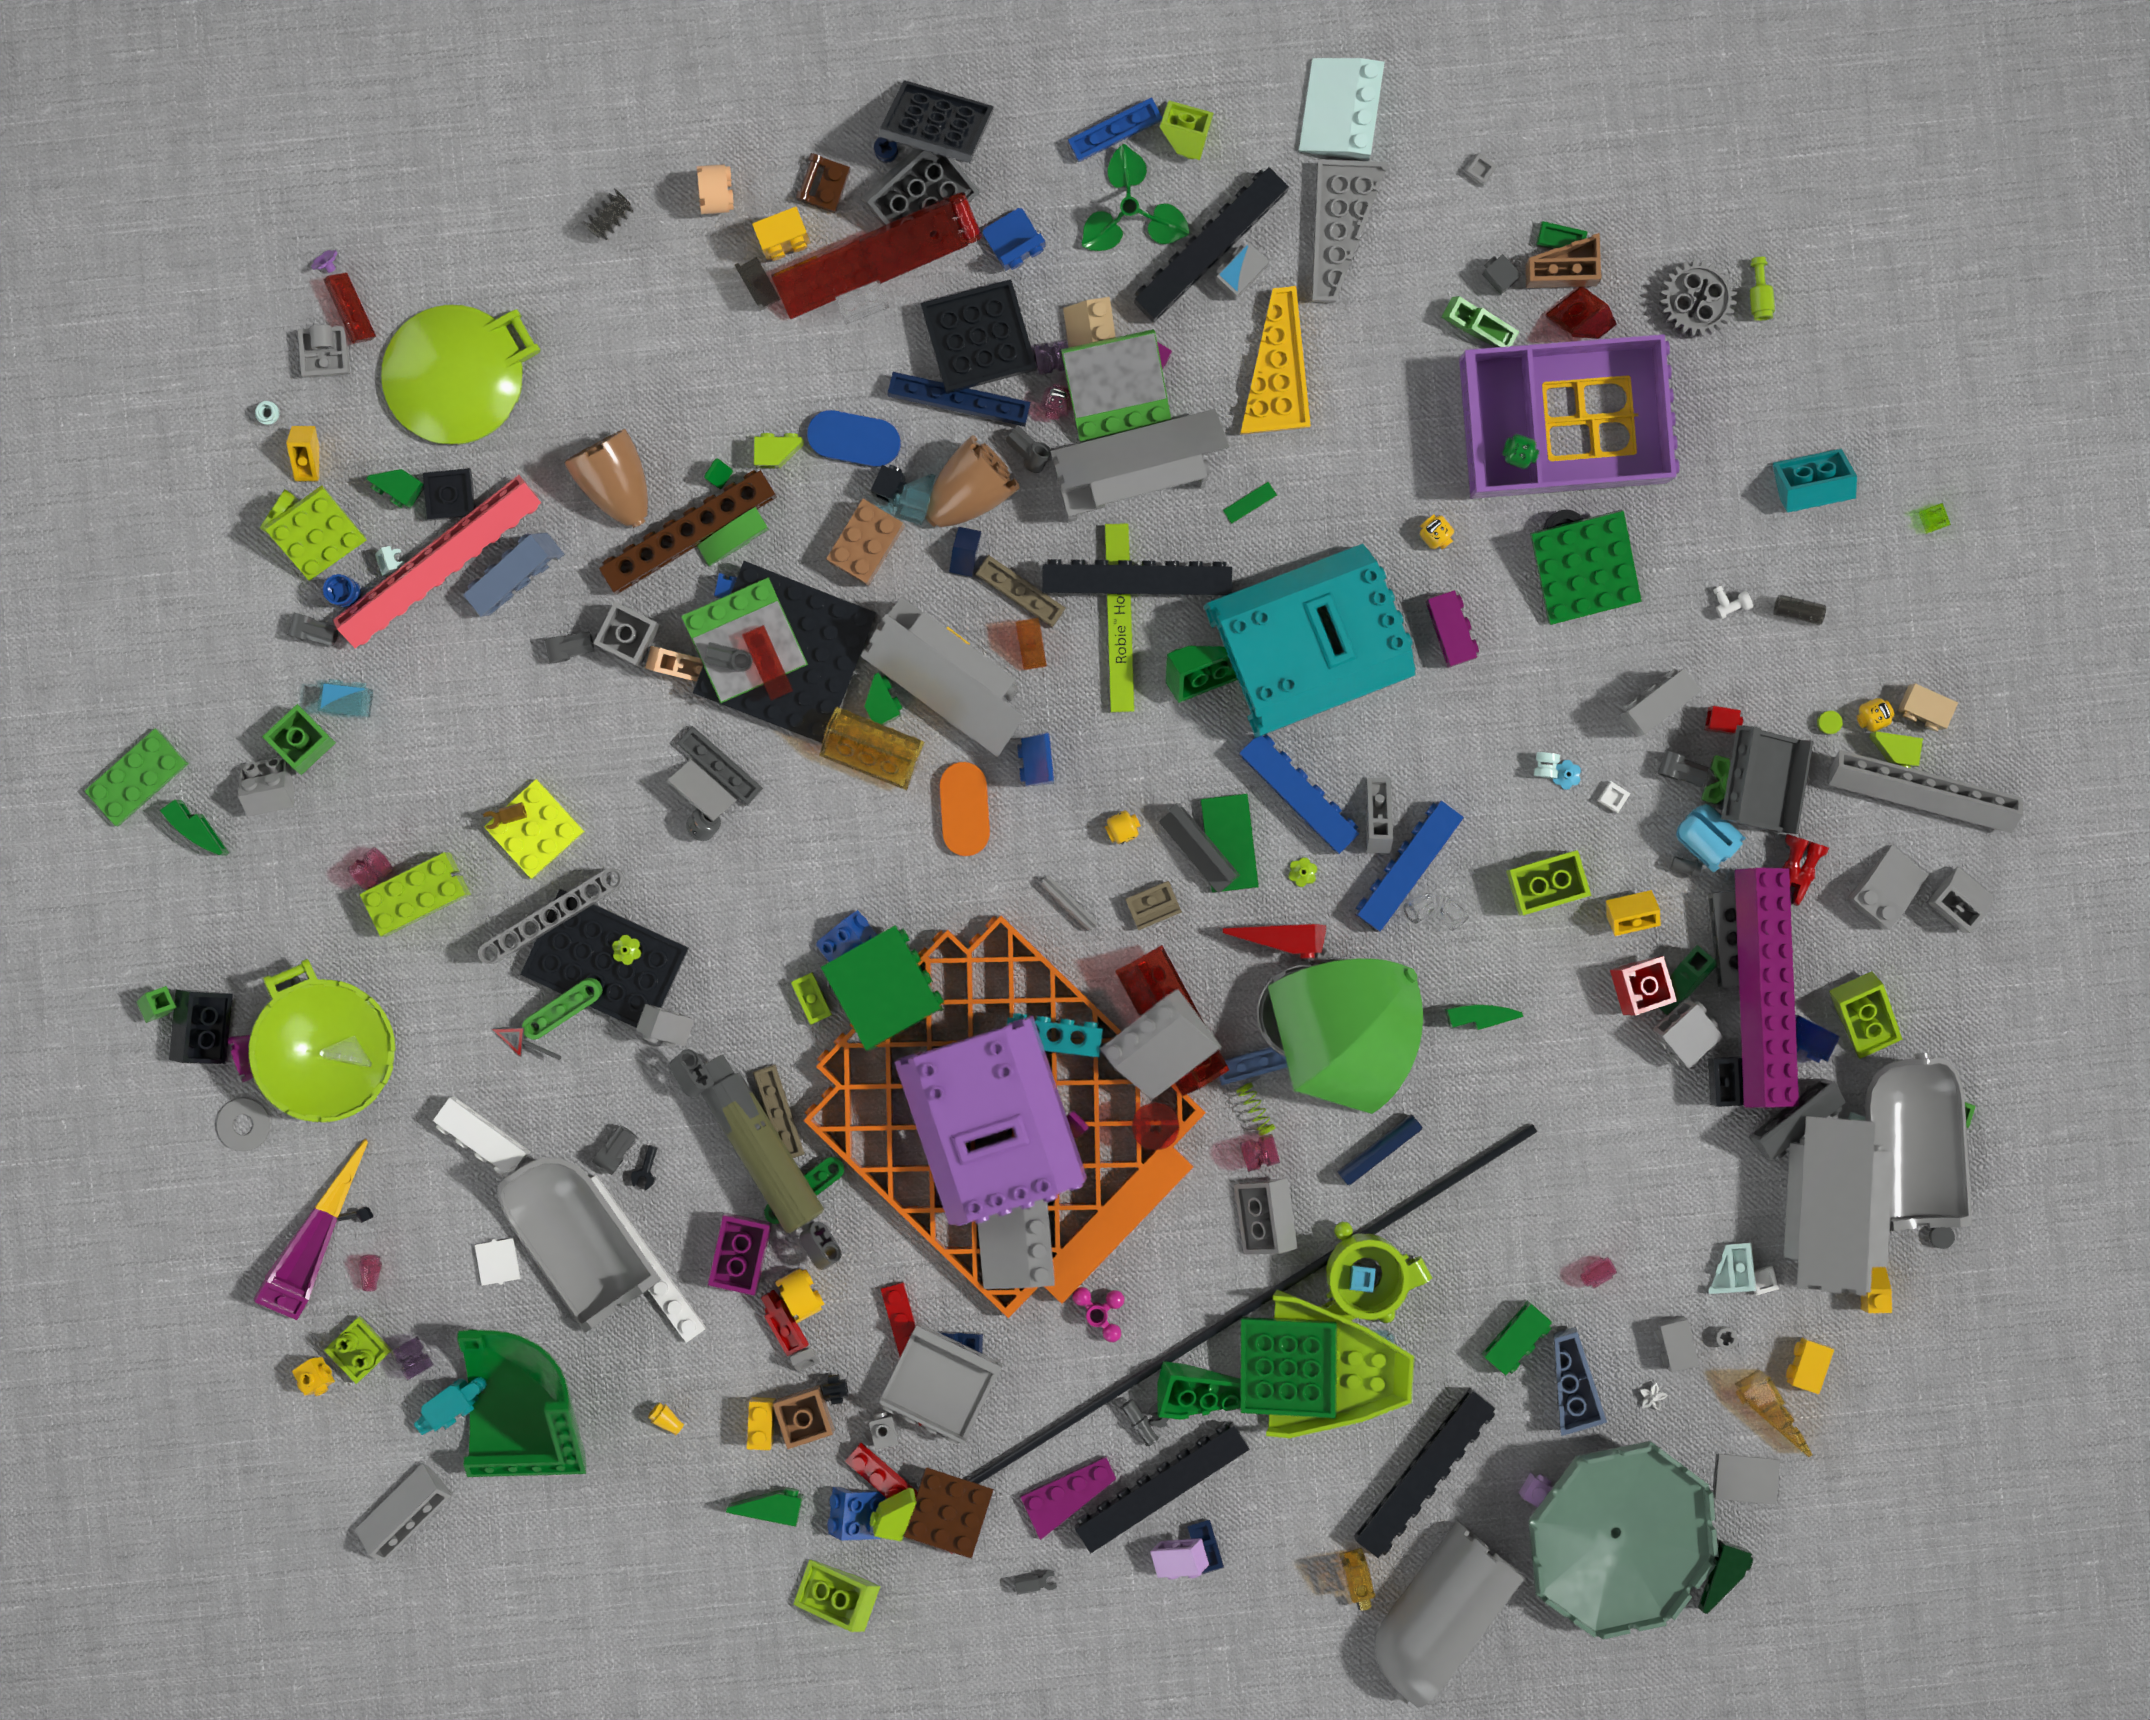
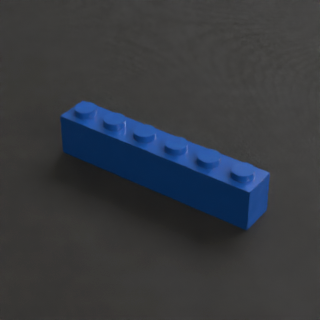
M1267 734L1254 738L1238 755L1337 854H1340L1359 835L1356 831L1359 827L1349 817L1345 820L1339 814L1342 811L1339 806L1333 801L1329 803L1323 797L1325 795L1324 791L1316 784L1312 786L1306 780L1308 775L1299 767L1295 769L1290 764L1292 759L1284 751L1279 753L1273 747L1275 742Z
M1438 801L1437 804L1433 802L1425 812L1428 815L1423 823L1419 821L1411 831L1414 836L1409 842L1405 840L1397 850L1400 855L1395 861L1391 859L1383 869L1386 874L1381 880L1377 878L1369 889L1372 893L1367 899L1363 897L1355 909L1358 910L1356 916L1376 931L1381 932L1464 819L1461 814L1443 801Z

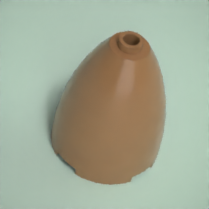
M622 429L585 448L564 462L581 490L607 515L625 526L632 525L633 528L646 522L644 517L648 515V492L645 474L636 447L626 429Z
M971 435L951 456L933 485L925 509L927 513L925 518L933 527L936 525L939 527L953 526L977 518L1003 503L1020 488L1015 478L1013 480L1010 479V473L1007 470L1009 468L986 443L978 444L976 442L978 439L974 435Z

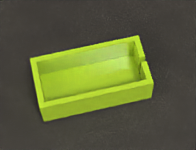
M443 852L359 895L380 937H387L471 895L462 876L456 875L452 877L451 873L456 874L460 871L451 853Z

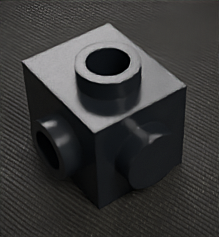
M882 465L871 488L872 495L895 505L898 496H902L907 487L902 470L894 465H889V467Z

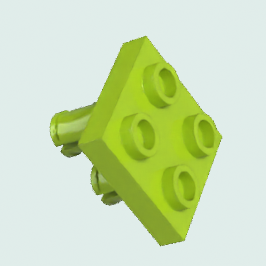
M359 1316L324 1351L355 1384H358L392 1349Z

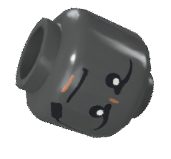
M697 808L689 816L686 822V829L694 839L707 841L719 830L721 819L718 817L712 822Z

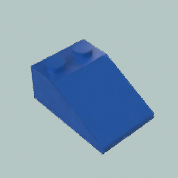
M1049 733L1022 738L1021 744H1017L1018 759L1023 758L1024 768H1019L1021 782H1025L1026 787L1054 784Z

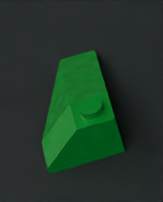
M1163 1361L1157 1382L1158 1417L1182 1420L1188 1419L1190 1415L1195 1414L1209 1415L1211 1411L1241 1409V1379L1187 1364Z

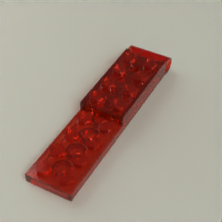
M961 192L776 272L771 277L791 320L877 282L879 285L968 246V244L981 239L982 234L964 192ZM932 231H937L936 235L929 236Z

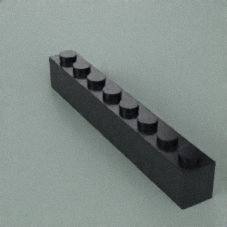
M1270 167L1265 171L1259 170L1252 178L1254 182L1248 188L1243 186L1236 193L1235 197L1237 199L1232 204L1227 202L1218 211L1220 215L1214 221L1210 219L1201 228L1203 232L1198 237L1193 235L1186 242L1185 246L1187 248L1181 254L1176 252L1168 260L1170 264L1164 270L1160 268L1151 277L1153 281L1148 286L1144 284L1134 294L1136 296L1134 304L1153 323L1288 192L1289 186Z
M1047 559V564H1042V593L1232 594V567L1226 566L1227 562L1212 561V566H1203V561H1189V566H1179V561H1165V565H1156V561L1142 560V565H1132V560H1118V565H1109V560H1095L1094 564H1085V560L1071 559V564H1061V559Z
M1469 1388L1355 1533L1354 1538L1356 1542L1377 1558L1382 1554L1386 1555L1393 1545L1391 1542L1396 1535L1400 1537L1406 1530L1407 1521L1411 1517L1415 1518L1422 1508L1420 1506L1425 1498L1430 1499L1435 1493V1486L1439 1480L1443 1481L1451 1472L1450 1466L1454 1461L1458 1462L1466 1452L1464 1449L1468 1443H1473L1480 1435L1479 1429L1484 1423L1487 1425L1493 1419L1495 1407L1472 1388Z
M1234 1422L1221 1424L1215 1429L1216 1433L1208 1437V1435L1201 1437L1195 1442L1196 1446L1188 1450V1448H1185L1176 1454L1177 1458L1172 1462L1165 1461L1156 1468L1157 1472L1150 1476L1148 1474L1143 1475L1136 1481L1137 1485L1131 1489L1125 1487L1116 1494L1117 1498L1111 1502L1106 1500L1096 1507L1097 1511L1091 1515L1086 1513L1076 1520L1075 1531L1090 1554L1250 1450L1249 1445Z

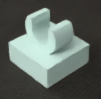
M387 546L375 553L382 576L392 574L396 569L405 564V561L397 562L394 559V555L400 554L401 549L391 550V547Z

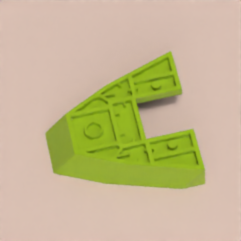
M1276 1290L1273 1295V1300H1275L1274 1319L1337 1322L1336 1418L1269 1415V1427L1266 1431V1436L1294 1438L1361 1423L1412 1403L1414 1356L1367 1327L1280 1290Z

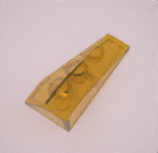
M1758 1369L1735 1383L1738 1389L1735 1394L1742 1404L1746 1403L1807 1457L1813 1455L1799 1429L1796 1426L1793 1427L1794 1419L1783 1406L1785 1402L1768 1375Z

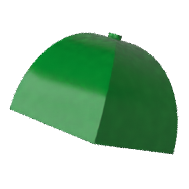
M475 1329L458 1331L457 1340L460 1350L464 1354L468 1383L477 1377L484 1378L487 1382L486 1388L477 1395L479 1399L472 1404L475 1409L470 1412L469 1455L464 1457L463 1463L467 1477L586 1474L585 1450L566 1379L560 1367L549 1353L534 1342L508 1332Z

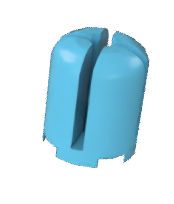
M1704 804L1693 809L1685 817V820L1678 825L1676 837L1708 869L1715 872L1720 868L1718 865L1721 861L1724 862L1731 858L1742 846V841L1746 837L1728 821L1722 820V815L1712 806Z

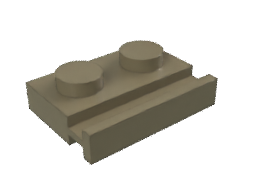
M1169 881L1125 899L1138 931L1182 912Z

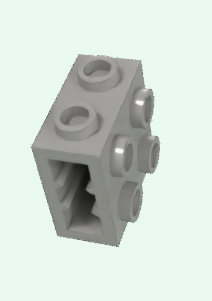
M1688 998L1681 1002L1652 1031L1657 1035L1656 1042L1663 1049H1668L1671 1052L1669 1055L1670 1059L1676 1065L1682 1064L1689 1069L1696 1065L1704 1054L1716 1047L1723 1036L1718 1031L1720 1028L1719 1024L1713 1018H1708L1705 1015V1012H1707L1706 1008L1699 1001L1694 1003Z

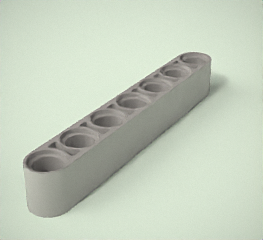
M608 868L481 945L478 950L479 959L486 964L500 962L621 888L625 882L624 873L615 868ZM612 872L618 876V882L613 886L607 881L608 875ZM592 884L598 889V893L594 898L589 897L587 894V889ZM570 897H574L578 902L574 910H570L567 907V900ZM551 909L557 913V919L553 923L549 922L546 917L547 912ZM529 922H534L537 926V931L533 935H530L526 930ZM509 934L516 937V944L512 948L506 943V938ZM490 946L496 951V956L492 960L486 956V950Z

